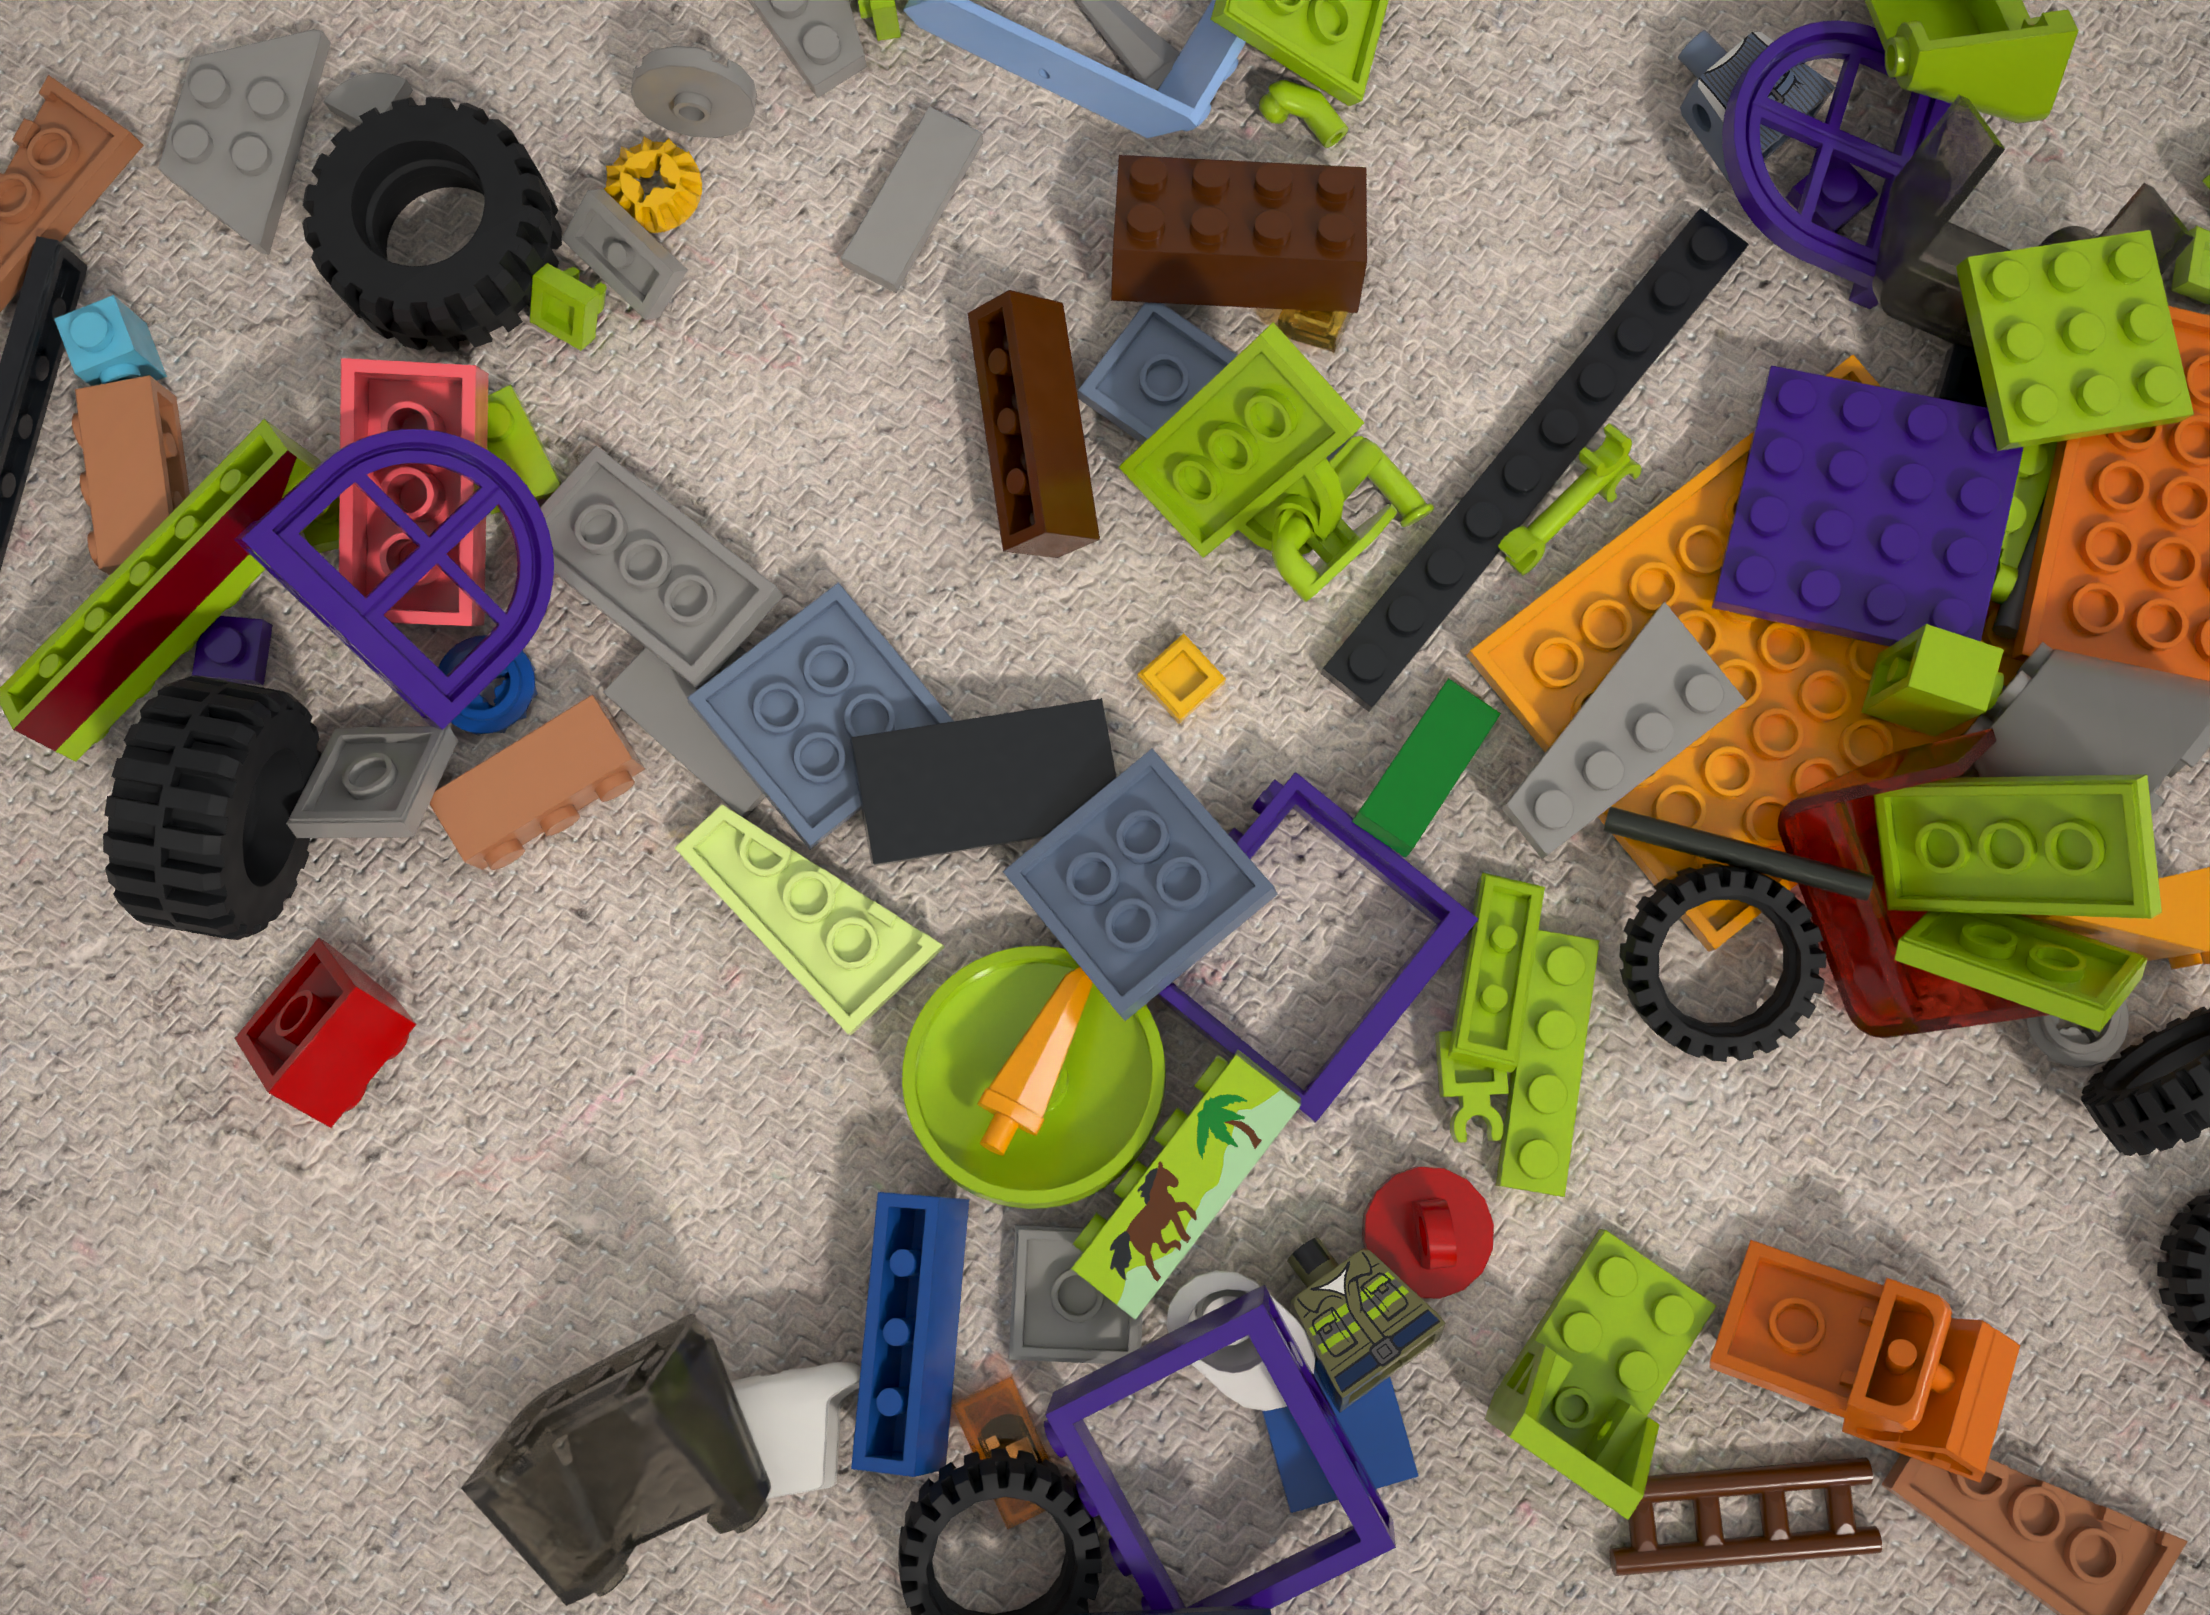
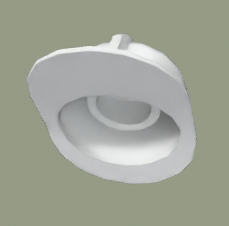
M1215 1270L1194 1276L1179 1287L1169 1304L1166 1323L1168 1333L1260 1287L1259 1284L1236 1272ZM1272 1297L1314 1374L1316 1356L1303 1326ZM1249 1335L1191 1364L1223 1394L1243 1407L1262 1411L1287 1407Z

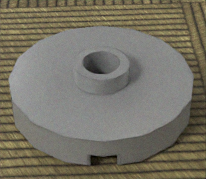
M685 46L657 49L642 58V65L638 68L637 65L635 67L631 86V95L635 106L649 120L673 132L691 137L707 138L733 135L748 127L755 114L757 92L754 80L737 63L728 59L726 67L712 61V52L698 47Z

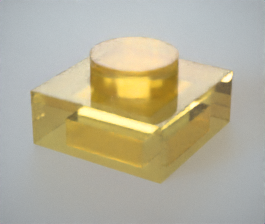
M1282 309L1277 327L1288 339L1335 353L1353 313H1348L1349 311L1345 310L1323 312Z

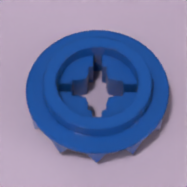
M487 635L474 636L456 644L446 653L438 668L445 675L450 673ZM523 650L495 678H505L503 684L494 688L495 706L493 707L479 694L451 721L453 725L480 736L481 734L505 733L507 728L516 721L527 718V709L532 698L537 696L538 693L535 687L534 672L536 669Z

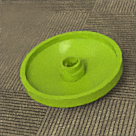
M1050 946L1009 948L991 953L961 968L948 978L926 1002L916 1018L905 1048L902 1066L904 1103L914 1133L925 1152L950 1180L964 1190L992 1203L1008 1207L1038 1209L1062 1206L1084 1199L1110 1185L1136 1161L1145 1149L1154 1133L1164 1102L1166 1087L1164 1051L1160 1034L1151 1012L1145 1004L1129 1019L1124 1021L1093 983L1044 1114V1122L1038 1134L1034 1136L1017 1128L1003 1156L987 1150L980 1144L994 1116L977 1104L984 1090L990 1086L1064 976L1080 967L1064 948Z

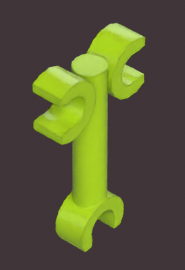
M1608 423L1604 427L1606 437L1596 451L1591 452L1584 447L1579 452L1578 458L1587 469L1528 527L1521 526L1514 529L1498 545L1499 549L1507 555L1505 557L1506 562L1522 576L1530 572L1540 561L1545 552V544L1597 494L1612 503L1617 498L1615 489L1622 478L1629 474L1636 480L1640 476L1641 465L1628 455L1632 447V441L1615 425Z

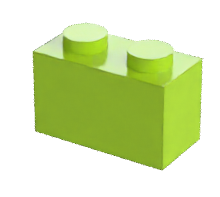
M1925 624L1878 654L1861 713L1935 737L1985 713L1996 704L2004 684V674L1998 672L2004 649Z

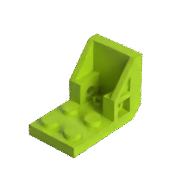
M1599 1229L1494 1392L1484 1419L1629 1520L1644 1496L1660 1425L1647 1415L1711 1316L1716 1305L1607 1230Z

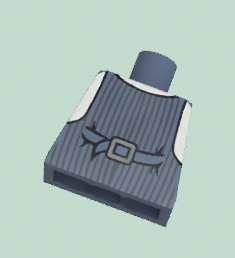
M1703 30L1685 46L1678 56V59L1698 78L1690 88L1680 106V110L1685 121L1730 183L1722 148V129L1727 102L1742 72L1774 41L1762 32L1754 31L1727 52L1706 30ZM1802 63L1780 77L1773 86L1768 98L1814 118L1834 91L1835 86L1808 65ZM1760 124V144L1765 161L1791 137Z

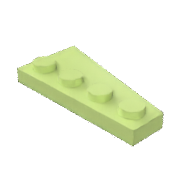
M722 804L675 847L679 854L848 1035H852L945 948L943 944L913 927L888 909L869 899Z

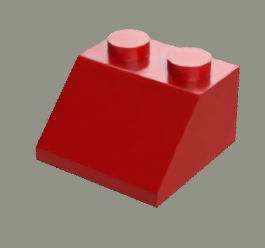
M318 938L234 1039L269 1094L332 1128L344 1112L353 1109L360 1102L365 1094L367 1084L385 1062L393 1059L403 1050L408 1041L409 1033L417 1024L393 995L329 943Z

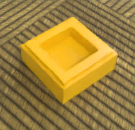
M1184 633L1137 674L1139 682L1178 724L1223 686L1226 678Z

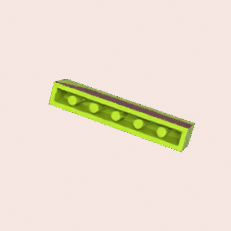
M263 419L0 687V706L12 729L75 762L93 744L101 741L108 734L111 726L137 699L149 693L155 681L182 654L195 646L200 635L226 609L234 606L240 600L243 592L265 570L234 539L253 521L260 520L321 463L320 459L266 419ZM330 505L326 509H324L315 519H318L322 515H324L326 511L329 509ZM308 524L299 534H301L310 524Z

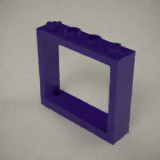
M1295 772L1284 786L1274 779L1268 788L1262 792L1251 807V809L1259 814V817L1245 834H1242L1235 827L1228 834L1250 860L1290 811L1294 809L1436 923V925L1304 1089L1300 1088L1174 983L1169 984L1156 997L1227 1056L1232 1058L1236 1051L1240 1050L1301 1098V1106L1296 1112L1309 1123H1316L1477 922L1478 918L1390 847L1352 822L1354 818Z
M1265 1285L1054 1391L1045 1414L1047 1420L1044 1421L1047 1439L1054 1452L1060 1458L1068 1456L1079 1476L1076 1480L1079 1497L1092 1517L1101 1516L1111 1535L1108 1542L1115 1564L1125 1577L1133 1575L1144 1595L1141 1598L1143 1610L1254 1605L1272 1609L1396 1548L1393 1519ZM1249 1335L1352 1526L1186 1607L1083 1419Z

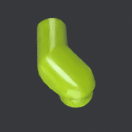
M1283 79L1268 86L1269 92L1259 100V110L1269 122L1281 124L1287 119L1289 114L1300 117L1325 148L1332 147L1338 143L1348 132L1349 128L1317 89Z

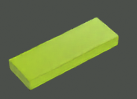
M1483 872L1479 877L1472 914L1478 920L1469 930L1447 1058L1510 1073L1517 1067L1545 887Z

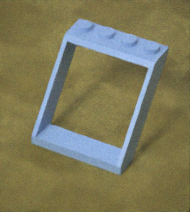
M909 0L903 9L919 28L1145 138H1152L1181 130L1187 132L1198 127L1208 117L1211 111L1210 102L1220 85L1237 68V57L1246 43L1210 20L1216 1L1212 0L1174 62L1172 70L1157 91L970 0Z

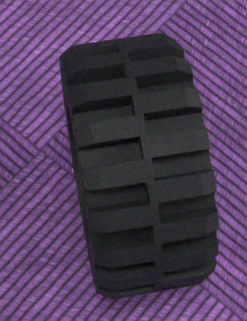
M430 96L426 97L425 105H417L413 98L410 97L392 101L393 109L383 113H379L376 107L359 116L363 123L350 132L344 127L331 139L336 147L329 156L321 153L311 170L318 179L317 184H308L305 188L302 206L311 217H305L302 224L305 241L313 249L311 258L319 273L358 318H362L373 331L386 339L395 337L404 347L421 351L426 348L429 341L438 352H457L460 349L459 341L469 340L476 348L492 342L493 339L490 332L501 326H504L509 333L523 322L518 313L526 305L531 307L533 275L547 263L558 268L559 261L552 249L557 250L562 245V228L555 217L558 213V208L551 191L523 144H519L512 130L499 119L489 120L483 109L469 103H460L456 110L449 98ZM450 187L465 188L484 195V211L481 222L470 241L457 253L443 261L424 266H406L388 261L387 242L391 227L401 211L413 200L430 191Z
M188 676L158 690V696L149 699L140 710L141 719L137 724L130 726L124 739L126 747L122 758L116 759L111 776L115 778L112 795L107 796L104 815L108 817V830L103 834V852L109 855V864L105 867L108 882L115 888L113 895L118 903L135 920L146 925L239 940L261 932L268 927V922L277 919L284 910L283 902L285 899L292 897L298 885L296 879L300 869L305 868L309 856L307 849L310 838H296L286 823L322 755L317 750V743L320 738L317 727L311 723L312 715L290 693L202 676Z

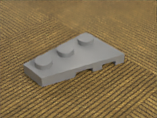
M748 0L817 98L867 67L849 0Z

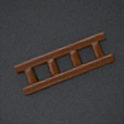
M1867 1457L1648 1476L1644 1496L1628 1520L1631 1547L1610 1549L1612 1572L1614 1576L1881 1553L1882 1539L1876 1526L1856 1527L1851 1486L1872 1484L1873 1471L1871 1463ZM1824 1489L1829 1530L1790 1533L1785 1492ZM1758 1494L1763 1535L1724 1539L1719 1497ZM1692 1500L1697 1541L1658 1544L1653 1503Z

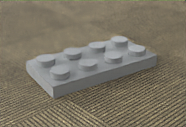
M597 446L591 450L540 507L551 536L554 574L696 689L702 687L716 674L783 597L777 586Z

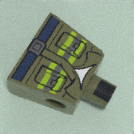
M1316 1237L1300 1246L1288 1258L1287 1262L1307 1287L1290 1301L1289 1312L1300 1322L1309 1338L1316 1356L1314 1367L1339 1413L1440 1340L1446 1324L1444 1320L1370 1250L1363 1248L1341 1264H1338L1321 1240Z

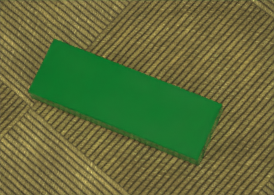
M1448 678L1352 822L1406 858L1414 849L1501 713Z

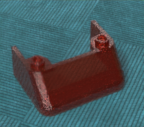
M1993 728L1895 751L1800 793L1780 812L1778 832L1786 853L1874 876L1868 901L1798 883L1807 909L1813 915L1811 920L1820 929L1823 941L1820 943L1823 951L1826 953L1827 962L1846 1012L1852 1023L1870 1036L1891 1038L2050 1015L1894 960L1899 939L1928 911L1887 910L1873 795L1962 775L1996 742Z

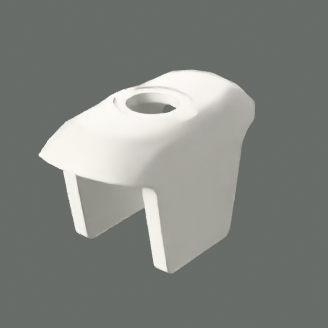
M832 1362L814 1367L783 1370L781 1373L755 1375L729 1382L712 1383L703 1386L689 1397L682 1409L712 1416L719 1422L738 1490L743 1500L769 1499L827 1489L835 1486L837 1483L840 1406L846 1397L859 1390L861 1366L852 1362Z

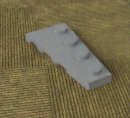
M1664 602L1647 621L1644 628L1619 657L1595 691L1587 698L1556 741L1548 748L1502 807V810L1543 859L1744 704L1746 700Z

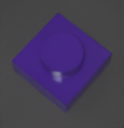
M1831 155L1811 222L1837 233L1868 207L1878 196V193L1850 163ZM1808 175L1793 186L1785 197L1797 210Z
M219 616L200 635L197 641L192 676L264 686L273 625L264 619Z

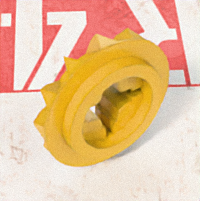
M644 136L641 144L629 149L621 146L620 155L613 165L606 166L607 181L604 190L649 233H661L680 226L691 217L700 202L703 185L699 168L690 152H685L677 147L669 138L665 142H654ZM661 166V178L664 184L670 188L654 187L650 195H646L645 199H643L644 190L640 182L634 178H651L654 171H658Z

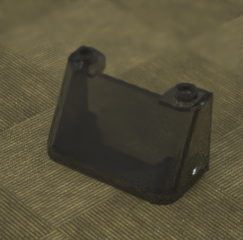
M689 1314L539 1394L512 1420L461 1489L558 1598L568 1606L593 1593L598 1597L608 1594L627 1575L629 1566L626 1561L636 1546L707 1513V1523L716 1533L723 1534L734 1530L739 1534L747 1531L763 1517L769 1507V1502L766 1498L771 1489V1482L715 1339L696 1314Z

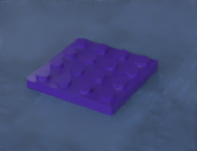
M1771 365L1764 386L1711 608L1889 647L1925 624L1981 642L2024 447L1997 451L1989 411L1985 407Z

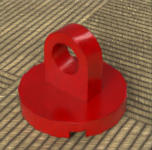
M1416 1166L1391 1175L1375 1191L1363 1213L1362 1242L1364 1248L1375 1254L1419 1297L1441 1299L1461 1292L1483 1273L1493 1251L1494 1223L1486 1200L1467 1179L1445 1168Z

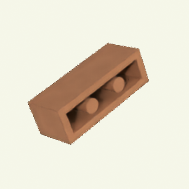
M150 375L75 389L78 413H74L72 416V428L78 444L83 448L85 471L80 475V488L84 500L91 509L93 531L89 532L87 538L88 549L98 569L108 575H111L190 494L177 397Z
M592 694L436 790L429 804L465 863L482 870L487 867L491 870H497L520 858L525 852L522 845L543 832L546 836H552L572 826L580 818L578 811L598 798L602 802H607L624 794L635 784L632 777L645 770L609 709Z

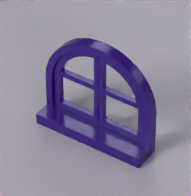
M1840 20L1810 23L1798 27L1772 42L1746 67L1738 78L1727 102L1723 120L1722 148L1725 167L1733 191L1743 210L1769 240L1802 261L1854 282L1849 301L1867 309H1872L1904 288L1958 105L1911 92L1894 152H1890L1840 130L1859 64L1888 76L1885 67V50L1876 28L1872 26ZM1834 58L1844 60L1825 123L1768 98L1776 82L1790 69L1817 59ZM1760 124L1816 148L1798 211L1792 208L1782 197L1769 176L1761 151ZM1831 155L1885 178L1865 246L1811 222Z
M424 429L387 431L359 439L344 446L315 467L260 520L253 521L234 539L430 726L441 730L472 702L530 642L545 615L553 586L554 556L550 532L541 508L527 485L504 461L487 449L464 438L440 431ZM427 464L453 471L479 486V488L428 536L367 474L392 465ZM353 483L418 546L366 597L299 534ZM496 506H498L510 527L517 553L515 588L505 612L447 555ZM435 565L497 624L447 675L384 616Z

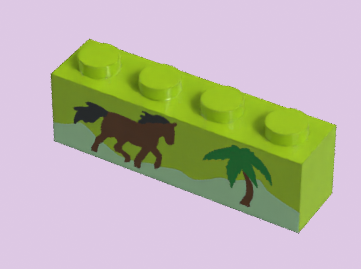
M1240 1050L1236 1051L1229 1062L1219 1054L1215 1057L1194 1085L1203 1093L1199 1101L1188 1115L1178 1107L1175 1109L1153 1138L1163 1146L1148 1167L1138 1160L1135 1161L1113 1190L1122 1199L1107 1220L1096 1212L1072 1244L1082 1253L1078 1256L1071 1269L1135 1320L1301 1106V1098Z

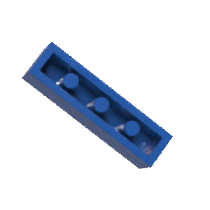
M878 1192L851 1469L917 1477L938 1472L940 1468L946 1465L970 1199Z

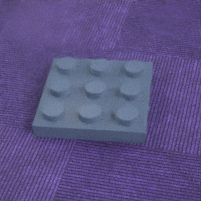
M839 582L687 697L689 705L809 850L862 809L850 745L851 737L954 721Z
M1153 748L1002 871L1124 1021L1129 1019L1278 895L1270 881Z

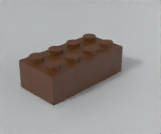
M1119 155L1113 237L1111 301L1358 313L1367 266L1366 167Z

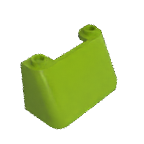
M1864 0L1885 50L1887 74L1890 78L1895 77L1902 89L2017 124L2043 121L2049 116L2079 31L2069 9L2043 12L2040 17L2030 18L2022 0Z

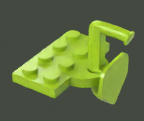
M1274 322L1119 466L1121 471L1202 558L1206 557L1239 530L1257 546L1272 551V558L1276 569L1293 589L1292 591L1304 602L1315 596L1368 547L1395 517L1397 512L1403 518L1400 522L1401 526L1408 527L1420 521L1434 510L1433 504L1425 502L1414 485L1376 443L1362 436L1351 438L1364 424L1363 420ZM1345 443L1329 461L1326 459V457ZM1368 477L1392 504H1388L1355 530H1352L1342 519L1343 505L1360 483ZM1312 550L1321 557L1313 566L1302 556L1303 554L1310 553Z

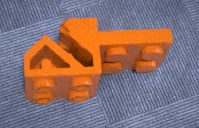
M1750 1240L1710 1359V1368L1843 1417L1842 1432L1980 1483L1985 1474L2021 1345L1983 1320L1952 1318L1950 1304L1939 1295L1887 1277L1885 1284L1881 1285Z

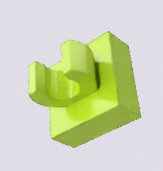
M547 263L532 278L530 322L582 351L595 339L597 317L605 306L607 285L600 282L594 288H591L579 281L580 270L575 267L561 271Z

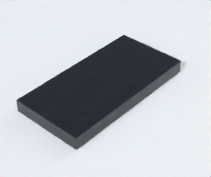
M1102 698L851 737L850 739L872 867L1044 838L1116 778Z

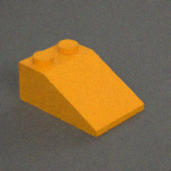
M2210 867L2158 878L2162 913L2151 919L2019 914L2144 955L2145 958H2148L2147 961L2168 958L2171 970L2198 964H2210Z

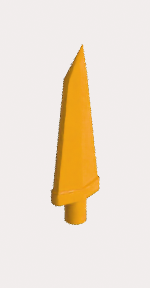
M1081 967L1064 976L990 1086L984 1090L977 1103L980 1107L994 1115L980 1144L995 1154L1001 1156L1005 1154L1017 1128L1036 1136L1044 1122V1114L1093 982Z

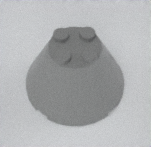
M2042 642L2018 669L2016 676L2007 686L2003 685L1996 704L1990 710L1979 715L1956 743L1967 751L1966 753L1979 777L2147 774L2151 813L2153 815L2165 801L2155 793L2164 781V778L2166 776L2173 777L2185 765L2193 768L2210 747V681L2059 649L2053 650Z

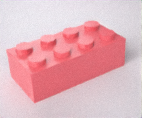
M341 358L340 449L368 436L401 429L440 431L464 438L487 449L489 374L476 365ZM398 464L367 474L428 536L479 488V486L453 471L427 464ZM353 483L340 494L339 573L366 597L418 546ZM486 517L447 553L484 592ZM437 565L425 574L384 614L391 623L484 626L485 612Z

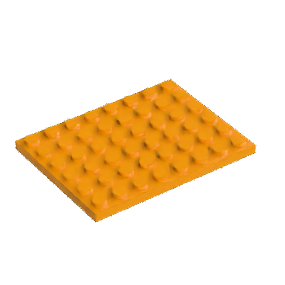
M1851 355L1825 375L1881 387L1854 355ZM1752 432L1468 652L1466 657L1542 750L1546 752L1570 723L1587 698L1591 696L1609 673L1619 657L1644 628L1647 621L1665 602L1744 697L1746 702L1611 807L1812 860L1826 862L1876 821L1872 783L1882 779L1932 777L1964 751L1956 743L1979 716L1934 737L1861 713L1878 654L1889 646L1711 608L1752 441ZM1990 601L1981 642L2004 649L1998 672L2004 674L2003 685L2007 686L2016 676V672L2024 662L2011 659L2016 638H2003L1992 631L2000 604ZM1610 807L1598 816L1604 825ZM1612 834L1654 886L1664 878L1672 880L1678 877L1676 872L1689 867L1699 869L1703 868L1702 864L1715 863L1729 866L1725 863ZM1766 875L1771 879L1777 881L1781 885H1783L1788 890H1791L1794 886L1798 884L1796 882ZM1711 900L1688 910L1681 919L1706 950L1710 952L1716 950L1762 912L1757 907L1739 900Z

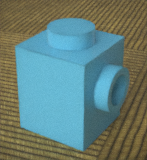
M114 295L54 319L74 373L90 386L148 375L156 381L167 377L147 323Z

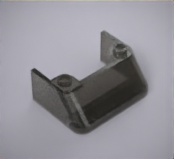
M1957 96L1891 185L1872 287L1877 301L1888 316L1952 344L1957 343L1974 349L1956 266L1970 256L2010 251V249L1948 222L2005 150L1972 102L1964 96ZM2143 183L2101 234L2082 226H2068L2051 233L2039 246L2150 230L2162 276L2192 242L2194 237L2155 188Z

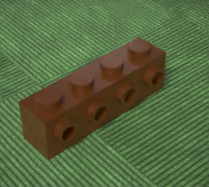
M1008 290L967 313L1003 552L1059 558L1100 540L1064 305L1062 302Z

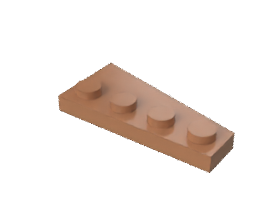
M50 75L47 76L38 92L45 99V102L34 121L23 119L12 139L19 148L5 173H0V312L23 286L37 236L61 242L144 146L130 131Z
M1900 1454L1881 1484L1889 1492L2057 1615H2144L2188 1542L2170 1533L2136 1521L2117 1511L2078 1497L2045 1481L2018 1472L1992 1459H1988L1985 1474L1979 1483Z

